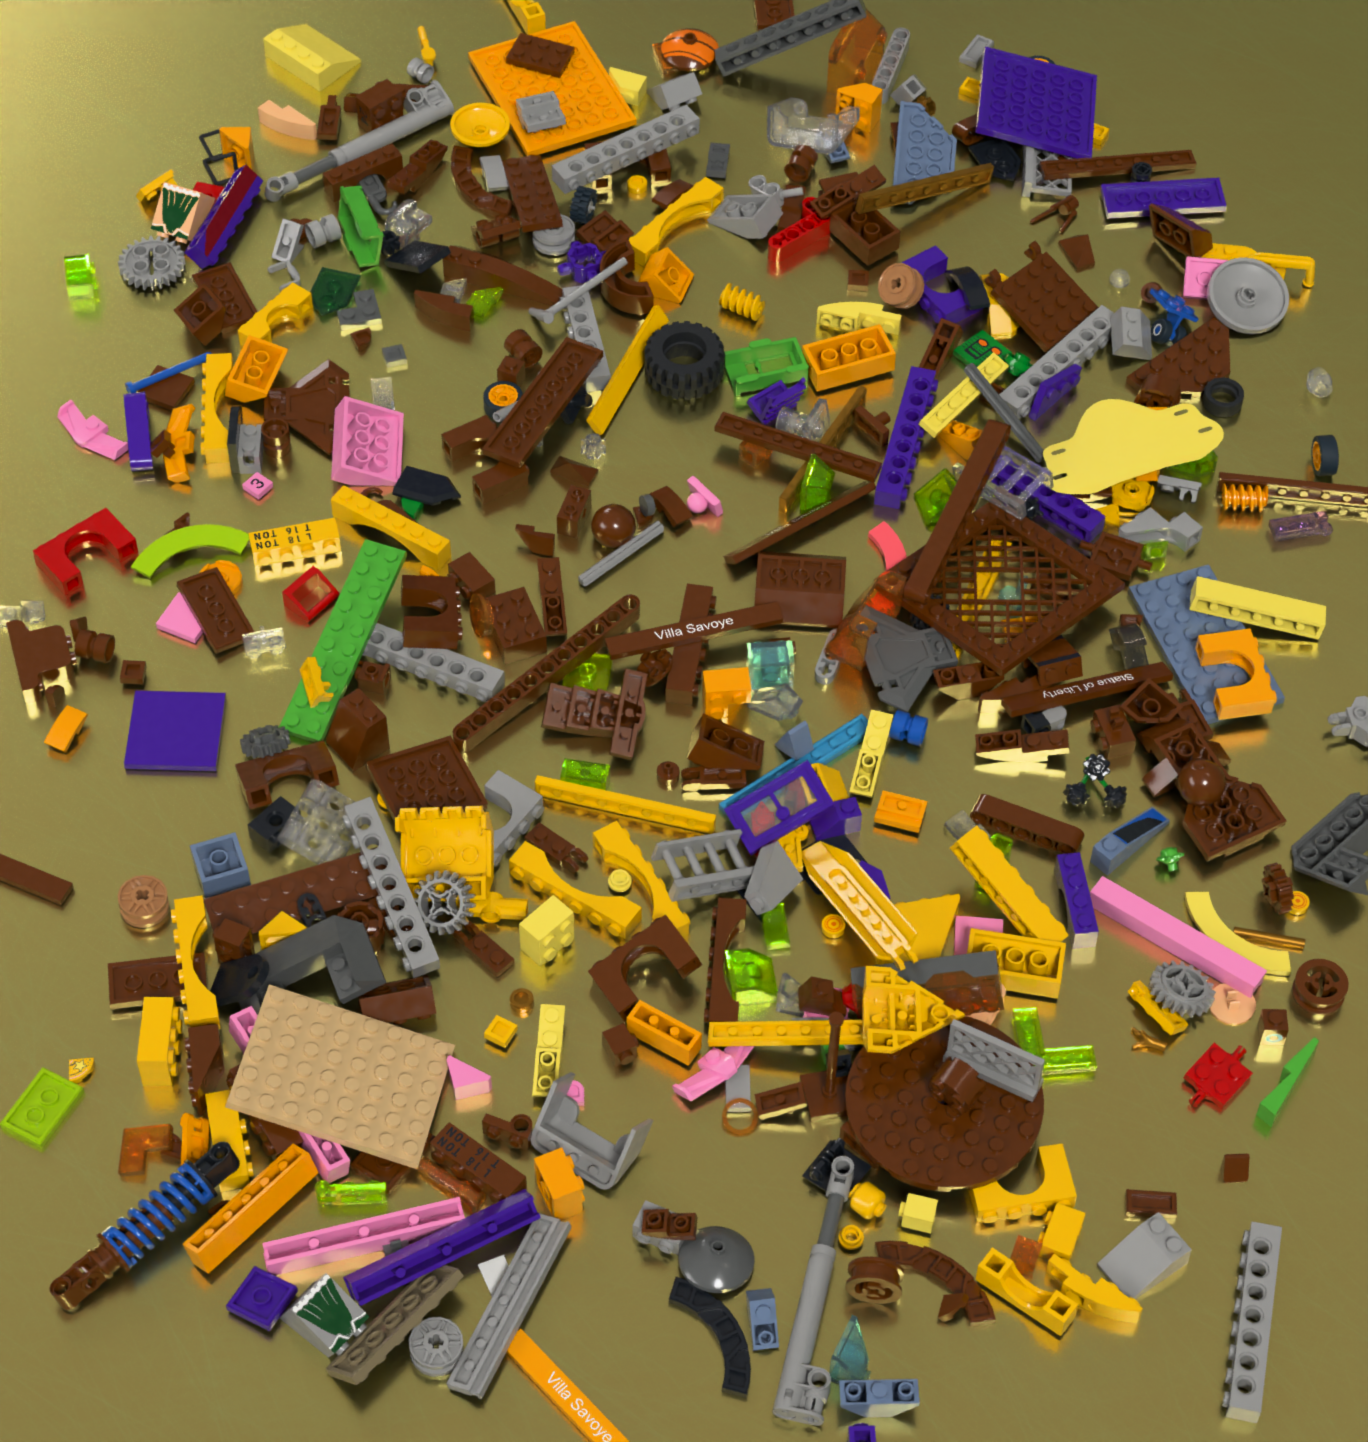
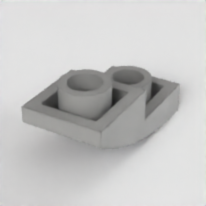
M500 155L480 157L487 192L507 190L508 183Z

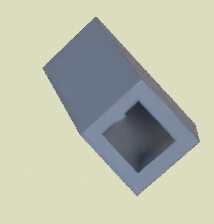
M772 1289L746 1291L753 1350L779 1348L776 1304Z

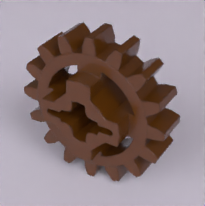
M1277 862L1264 866L1265 871H1263V875L1265 878H1262L1265 900L1270 902L1271 907L1274 908L1275 913H1278V915L1292 911L1291 906H1293L1292 899H1294L1291 878L1286 876L1285 870Z

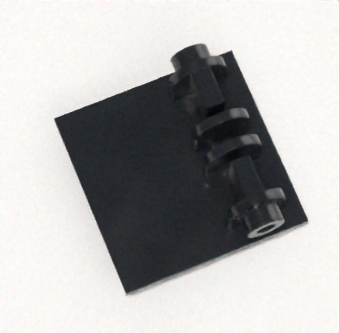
M837 1138V1140L829 1141L802 1177L826 1192L833 1160L839 1156H847L854 1163V1180L851 1184V1192L872 1166L846 1150L844 1140ZM841 1169V1170H838L837 1172H838V1173H841V1174H845V1173H847L848 1171Z

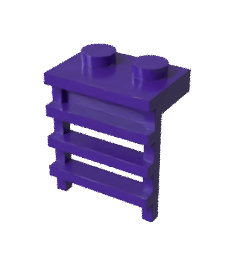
M804 377L801 378L797 384L789 389L780 380L749 398L747 404L761 423L766 425L797 406L796 402L800 401V396L803 395L802 391L807 388L804 385L806 379Z

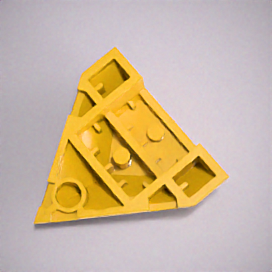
M1000 273L1002 282L1009 278L1006 275ZM978 274L990 301L987 318L990 335L998 337L1014 334L1020 325L990 294L993 289L984 282L989 275Z
M865 967L862 1021L863 1045L867 1052L892 1054L951 1024L953 1019L959 1020L965 1016L960 1010L956 1009L954 1011L946 1006L942 999L915 982H908L898 976V972L891 967Z

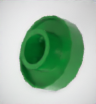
M1016 352L1015 355L1008 353L1004 359L1009 365L1008 372L1017 377L1032 366L1030 363L1031 359L1020 352Z

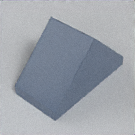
M806 721L787 731L775 743L779 750L796 761L814 750Z

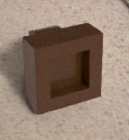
M164 429L150 443V454L158 458L163 453L166 457L170 458L175 453L173 450L175 445L171 443V433Z

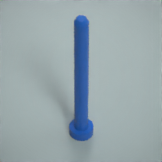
M203 353L135 383L131 381L126 382V390L128 393H136V391L206 362V354L212 353Z

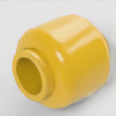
M871 1182L856 1184L848 1196L850 1208L864 1219H871L874 1216L880 1217L887 1207L884 1204L886 1199L885 1193Z

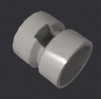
M333 214L321 217L320 222L314 220L304 225L306 236L313 248L325 245L327 240L333 242L342 237L339 223Z

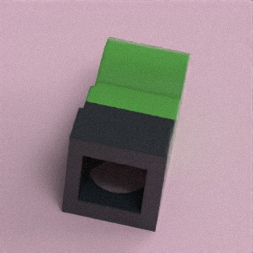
M821 1045V1052L827 1069L829 1045ZM839 1045L837 1066L844 1067V1069L837 1070L836 1077L847 1076L852 1066L851 1053L848 1049H845L844 1045Z

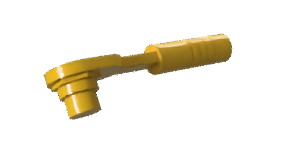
M419 26L417 31L423 45L421 50L422 58L425 64L433 66L434 59L436 58L435 50L429 47L425 28Z

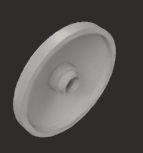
M1235 258L1224 262L1215 270L1207 286V299L1212 312L1224 325L1241 333L1259 334L1271 330L1282 320L1288 309L1289 292L1283 278L1268 264L1252 258Z

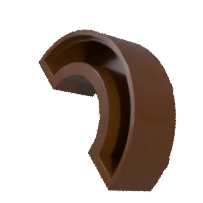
M629 239L620 241L604 253L600 262V272L622 257H625L628 264L600 283L602 295L609 304L621 311L637 315L649 314L654 306L653 293L647 281L637 282L625 277L627 273L635 270V253Z

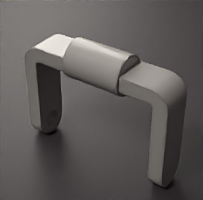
M288 260L281 261L267 268L269 273H273L287 267L289 274L294 279V281L281 285L279 287L280 291L288 287L292 282L298 286L301 285L300 274Z

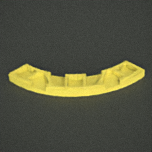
M1185 892L1184 898L1192 922H1195L1201 933L1267 970L1266 974L1290 976L1291 967L1288 951H1277L1259 947L1242 939L1232 932L1219 918L1213 908L1209 892Z

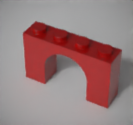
M107 508L94 513L89 518L75 524L72 528L58 534L55 538L33 550L36 565L65 596L84 585L81 571L69 559L70 554L76 548L87 544L101 545L120 563L138 553L136 538Z

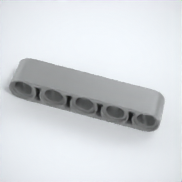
M900 27L893 31L872 81L873 86L883 89L882 104L888 101L909 50L910 32L906 28Z

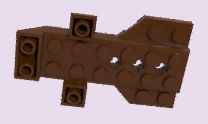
M1175 716L1169 723H1160L1137 733V737L1147 752H1153L1160 762L1142 778L1143 783L1154 798L1172 790L1174 785L1178 788L1177 781L1180 770L1191 760L1199 758L1209 759L1218 764L1223 770L1226 779L1223 795L1209 806H1195L1187 802L1182 826L1207 862L1220 855L1226 857L1264 839L1265 834L1285 826L1286 819L1263 786L1254 782L1252 784L1238 781L1239 778L1229 776L1223 767L1231 763V759L1218 742L1204 740L1191 721Z

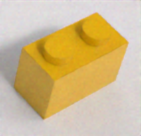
M1059 1203L1056 1204L1054 1212L1049 1210L1044 1224L1048 1226L1046 1233L1041 1231L1036 1245L1041 1247L1039 1257L1049 1260L1056 1254L1070 1262L1086 1213Z

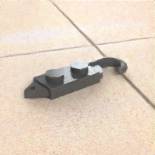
M377 174L366 176L358 182V186H362L363 193L375 212L380 215H390L396 211V201H393V206L389 209L382 208L379 204L386 199L387 194Z

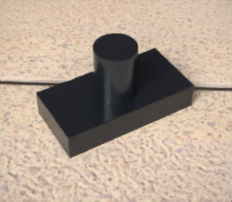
M583 385L560 414L565 424H573L581 407H590L592 405V396L586 392Z

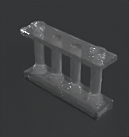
M1005 446L999 457L1000 460L996 463L980 496L1022 520L1027 515L1025 501L1041 484L1050 489L1054 487L1053 473L1048 468L1039 466ZM959 462L952 467L955 482L958 481L965 467ZM1007 464L1017 469L1002 486L991 482ZM1024 474L1034 479L1019 496L1008 492Z

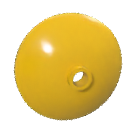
M472 103L461 107L454 113L450 126L453 136L461 143L472 147H487L500 142L506 137L510 129V120L507 113L496 105Z

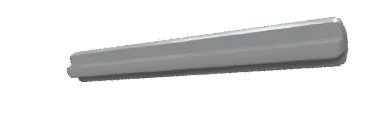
M659 521L652 523L631 540L578 576L579 583L584 587L592 583L664 531L663 524Z

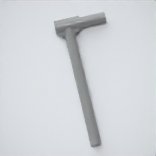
M622 257L549 309L543 310L531 307L529 314L544 323H552L557 312L628 264L625 257Z

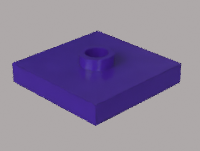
M254 1266L229 1300L226 1308L228 1311L270 1331L298 1292V1288Z

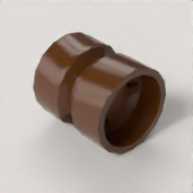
M808 145L796 146L784 167L786 176L798 183L805 182L818 160L817 152Z
M523 329L513 331L504 342V348L512 357L525 361V368L534 366L542 357V348L535 341H532V338Z
M281 418L266 420L261 426L265 453L273 458L286 456L291 450L288 423Z
M80 630L75 643L76 657L85 659L93 657L94 661L109 663L112 659L115 649L114 635L105 633L97 635L96 631Z

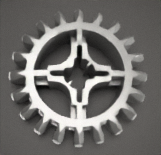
M444 870L442 874L440 871H435L434 877L428 874L426 875V881L422 880L419 882L422 889L414 890L419 895L418 898H414L415 903L418 902V910L422 919H424L426 928L430 926L429 931L431 933L438 931L439 935H444L445 932L453 934L454 929L461 931V923L464 925L469 924L466 916L473 917L474 915L469 908L476 907L475 903H470V899L475 898L476 895L468 893L472 886H464L466 878L461 877L458 879L459 875L456 872L450 875L448 870ZM441 883H447L452 886L450 890H446L444 893L434 889ZM458 895L460 899L459 908L457 907L455 902ZM429 898L432 900V908L430 910L428 906ZM442 898H446V899H447V902H445V903H447V906H446V907H442V906H441V904H442L441 899H442ZM444 912L454 916L448 922H441L436 919L438 915H442Z

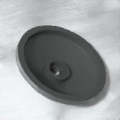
M708 1226L698 1229L696 1231V1240H684L678 1255L679 1268L686 1280L698 1289L711 1293H725L741 1287L750 1278L755 1262L754 1252L749 1242L738 1232L721 1226Z

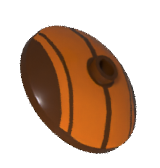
M685 28L672 32L663 40L661 55L664 61L673 68L683 71H698L709 67L716 61L715 49L719 48L717 41L707 32L694 28Z

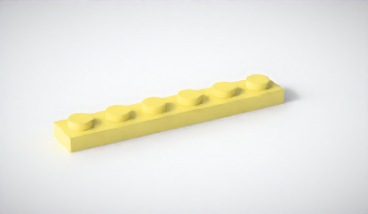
M993 352L977 368L988 382L992 384L1007 370L1009 365ZM967 376L922 418L918 425L935 438L982 393Z

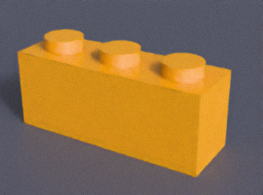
M641 1000L638 1001L627 1016V1029L630 1034H634L636 1038L688 1066L702 1048L701 1032Z

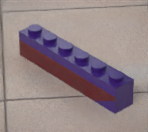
M247 165L234 171L184 252L201 269L208 265L213 266L218 261V254L226 248L228 244L226 241L236 231L235 226L243 220V213L251 207V200L261 190L259 187L263 180Z

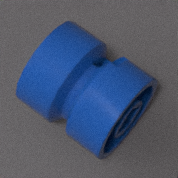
M897 710L891 724L889 738L898 741L907 739L909 744L920 747L926 734L928 718L919 715L911 717L910 713Z

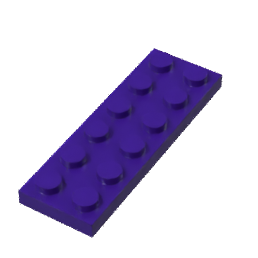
M1219 178L1101 184L1100 189L1107 219L1150 216L1149 205L1151 203L1169 207L1180 214L1226 212L1227 207Z

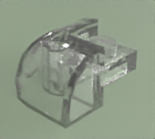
M406 199L388 215L384 230H390L396 236L399 235L400 247L404 248L414 240L418 241L420 239L419 233L428 227L433 220L431 215L417 208V201Z

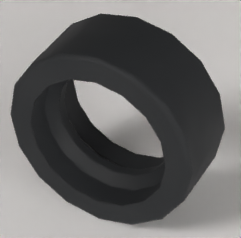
M1221 377L1208 382L1204 389V408L1210 414L1217 417L1226 418L1234 416L1242 408L1244 390L1238 382L1230 378ZM1223 392L1230 394L1235 400L1223 403L1215 400L1211 395Z

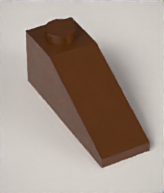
M941 318L922 358L919 368L936 371L935 380H937L950 360L953 350L957 348L964 333L960 325Z

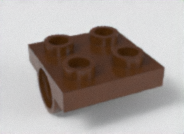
M506 214L497 215L491 221L487 219L477 221L476 225L471 226L472 234L475 235L481 249L499 244V240L505 242L520 237V220Z

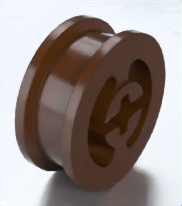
M1312 959L1303 963L1297 970L1292 985V995L1295 1002L1304 1011L1314 1015H1329L1336 1012L1342 1006L1349 987L1348 978L1344 970L1336 963L1326 959ZM1320 977L1324 978L1321 987L1322 993L1321 996L1318 997L1316 996L1319 989L1318 982Z
M871 1256L856 1258L849 1263L848 1273L851 1277L846 1281L845 1286L849 1295L858 1300L874 1304H887L900 1299L902 1288L899 1283L904 1278V1270L900 1265L885 1258Z

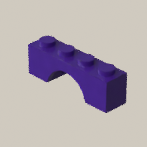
M1080 852L1059 854L1056 857L1054 873L1058 890L1063 891L1066 901L1068 933L1072 949L1096 947L1099 930Z

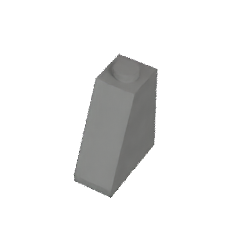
M778 841L765 845L760 849L744 895L757 915L773 910L803 880Z

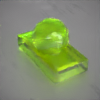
M779 903L773 910L761 914L767 950L790 947L784 903Z

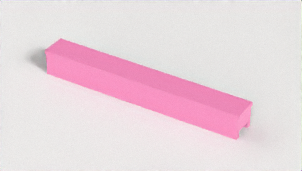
M1104 876L1100 878L1090 891L1094 909L1185 962L1192 964L1197 969H1201L1216 980L1238 990L1247 997L1251 998L1258 986L1262 984L1267 970Z
M460 1197L264 1242L263 1255L267 1272L276 1276L383 1250V1245L390 1244V1242L396 1240H408V1244L417 1242L465 1218Z

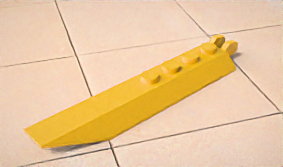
M822 841L802 851V859L809 878L877 959L892 960L900 971L905 969V964L898 955L905 952L913 964L918 961L915 952L911 948L918 936V932L849 852Z

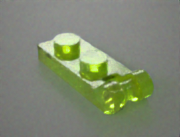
M321 1180L315 1185L317 1202L320 1205L387 1203L386 1182L369 1181L367 1183L344 1182L342 1184H329L327 1181Z

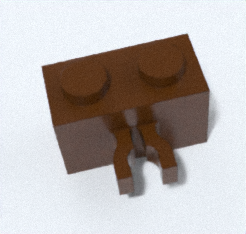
M1120 704L1094 710L1093 720L1090 721L1092 732L1096 733L1099 738L1100 750L1105 752L1107 759L1132 754L1135 748L1136 738L1124 712L1119 708Z

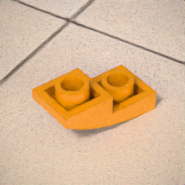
M67 705L56 719L44 743L66 753L75 734H79L88 714Z

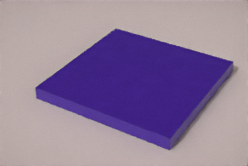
M135 690L124 760L125 769L217 771L226 693Z

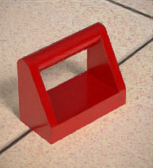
M312 566L282 592L285 607L306 622H310L338 598L340 593L319 569ZM317 587L328 593L308 612L299 603Z

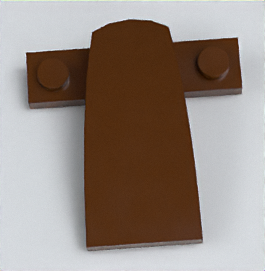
M625 669L620 695L599 688L597 691H593L576 685L570 688L550 683L541 727L579 735L612 738L609 755L631 760L633 758L636 736L640 733L645 720L646 708L643 697L648 674Z

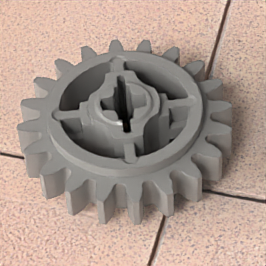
M1174 960L1171 961L1170 965L1166 962H1163L1162 966L1157 965L1149 979L1150 983L1148 987L1152 988L1150 994L1157 995L1155 1002L1163 1003V1009L1168 1007L1171 1009L1172 1014L1176 1011L1179 1012L1181 1017L1187 1013L1190 1018H1193L1195 1013L1200 1017L1203 1012H1208L1215 1000L1214 995L1216 991L1212 990L1213 983H1207L1209 977L1201 975V969L1196 971L1193 969L1192 964L1188 967L1185 966L1183 961H1181L1180 965H1177Z

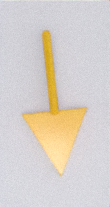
M1114 504L1095 509L1106 516L1105 522L1119 527V516L1135 517L1138 514L1119 512V506Z

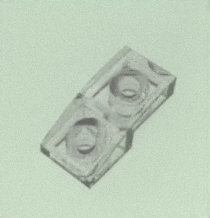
M392 377L372 378L373 404L395 411Z
M21 600L20 606H0V628H7L6 622L21 620L25 626L45 621L43 601Z
M961 810L946 821L944 826L959 840L973 829L976 824L964 810ZM978 824L977 826L987 833L989 840L993 844L995 840L981 824Z

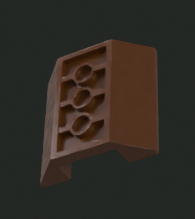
M759 551L754 606L778 602L784 618L783 625L842 628L846 557Z

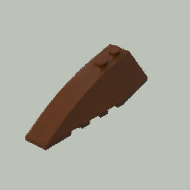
M450 245L449 250L451 253L443 258L444 277L550 306L559 302V297H563V289L491 254Z

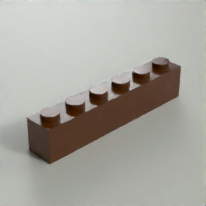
M687 583L679 622L713 615L711 609L716 608L717 596H713V587ZM709 639L674 647L672 665L666 684L665 702L692 705L694 697H698L700 684L697 683V679H702L703 666H700L701 661L705 662L707 648H704V644H708Z

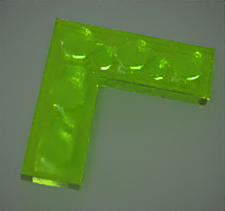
M1037 1007L1013 1009L1012 1015L1017 1043L1023 1050L1045 1059L1042 1075L1096 1071L1097 1063L1093 1045L1045 1049Z

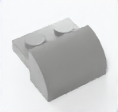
M554 91L516 99L521 126L528 133L539 132L547 128H557L566 124V118L560 109L559 100Z

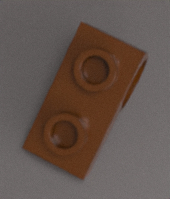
M485 1114L482 1120L483 1134L493 1140L505 1141L514 1148L529 1150L532 1144L531 1136L533 1131L532 1120L529 1116L518 1114L508 1122L490 1114ZM520 1128L526 1129L523 1132L517 1131Z

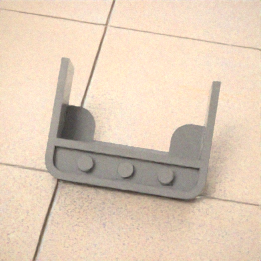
M570 1072L553 1081L532 1131L531 1143L542 1154L562 1147L565 1155H570L575 1166L573 1171L575 1174L580 1175V1177L600 1189H609L616 1185L639 1155L653 1120L649 1118L633 1127L630 1134L621 1136L616 1145L576 1122L579 1116V1106L574 1099L567 1096L575 1076L573 1072Z

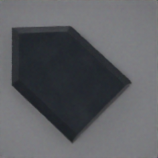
M994 138L968 147V150L979 165L991 163L994 166L992 176L1014 181L1022 160L1007 140Z
M406 466L392 492V495L431 506L441 504L443 500L461 498L449 477Z

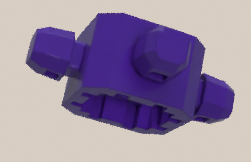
M573 241L567 253V262L559 264L557 271L560 276L570 275L571 273L576 282H587L600 273V262L607 250L599 252L595 244L586 243L582 245L579 241ZM585 259L592 261V263L586 264V267L576 264V262H584Z

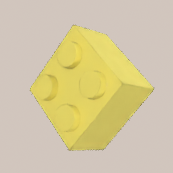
M554 895L551 896L519 923L520 950L539 966H542L546 961H551L560 949L569 946L574 939V912Z

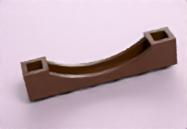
M718 897V907L713 906L712 921H716V927L711 926L710 941H715V945L709 949V961H713V967H708L707 981L711 982V988L706 987L705 1002H710V1007L704 1010V1023H708V1032L709 1022H738L739 1001H734L729 993L724 978L723 964L726 953L734 938L739 932H745L746 899Z

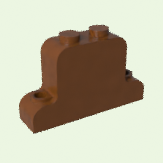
M21 620L6 622L26 704L34 703L41 699L44 685L66 681L74 676L73 666L77 665L74 652L70 653L69 651L70 648H73L70 635H65L63 627L54 625L29 631V628Z

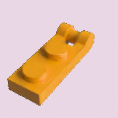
M184 1113L180 1119V1126L182 1127L181 1165L184 1164L186 1159L192 1163L200 1159L208 1152L209 1120L203 1117L194 1118L193 1114Z

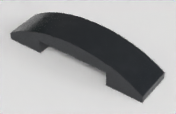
M966 266L945 271V275L950 282L957 283L964 293V302L970 310L990 307L985 287L971 267Z

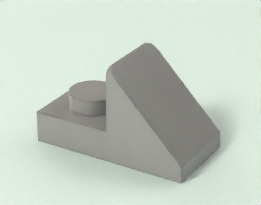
M283 218L272 258L280 261L288 260L290 263L293 262L304 247L303 244L299 243L304 225Z

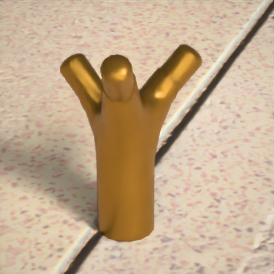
M1135 1027L1131 1029L1140 1038L1139 1042L1132 1045L1133 1049L1149 1046L1161 1051L1165 1050L1167 1042L1149 1036L1144 1030L1139 1031Z

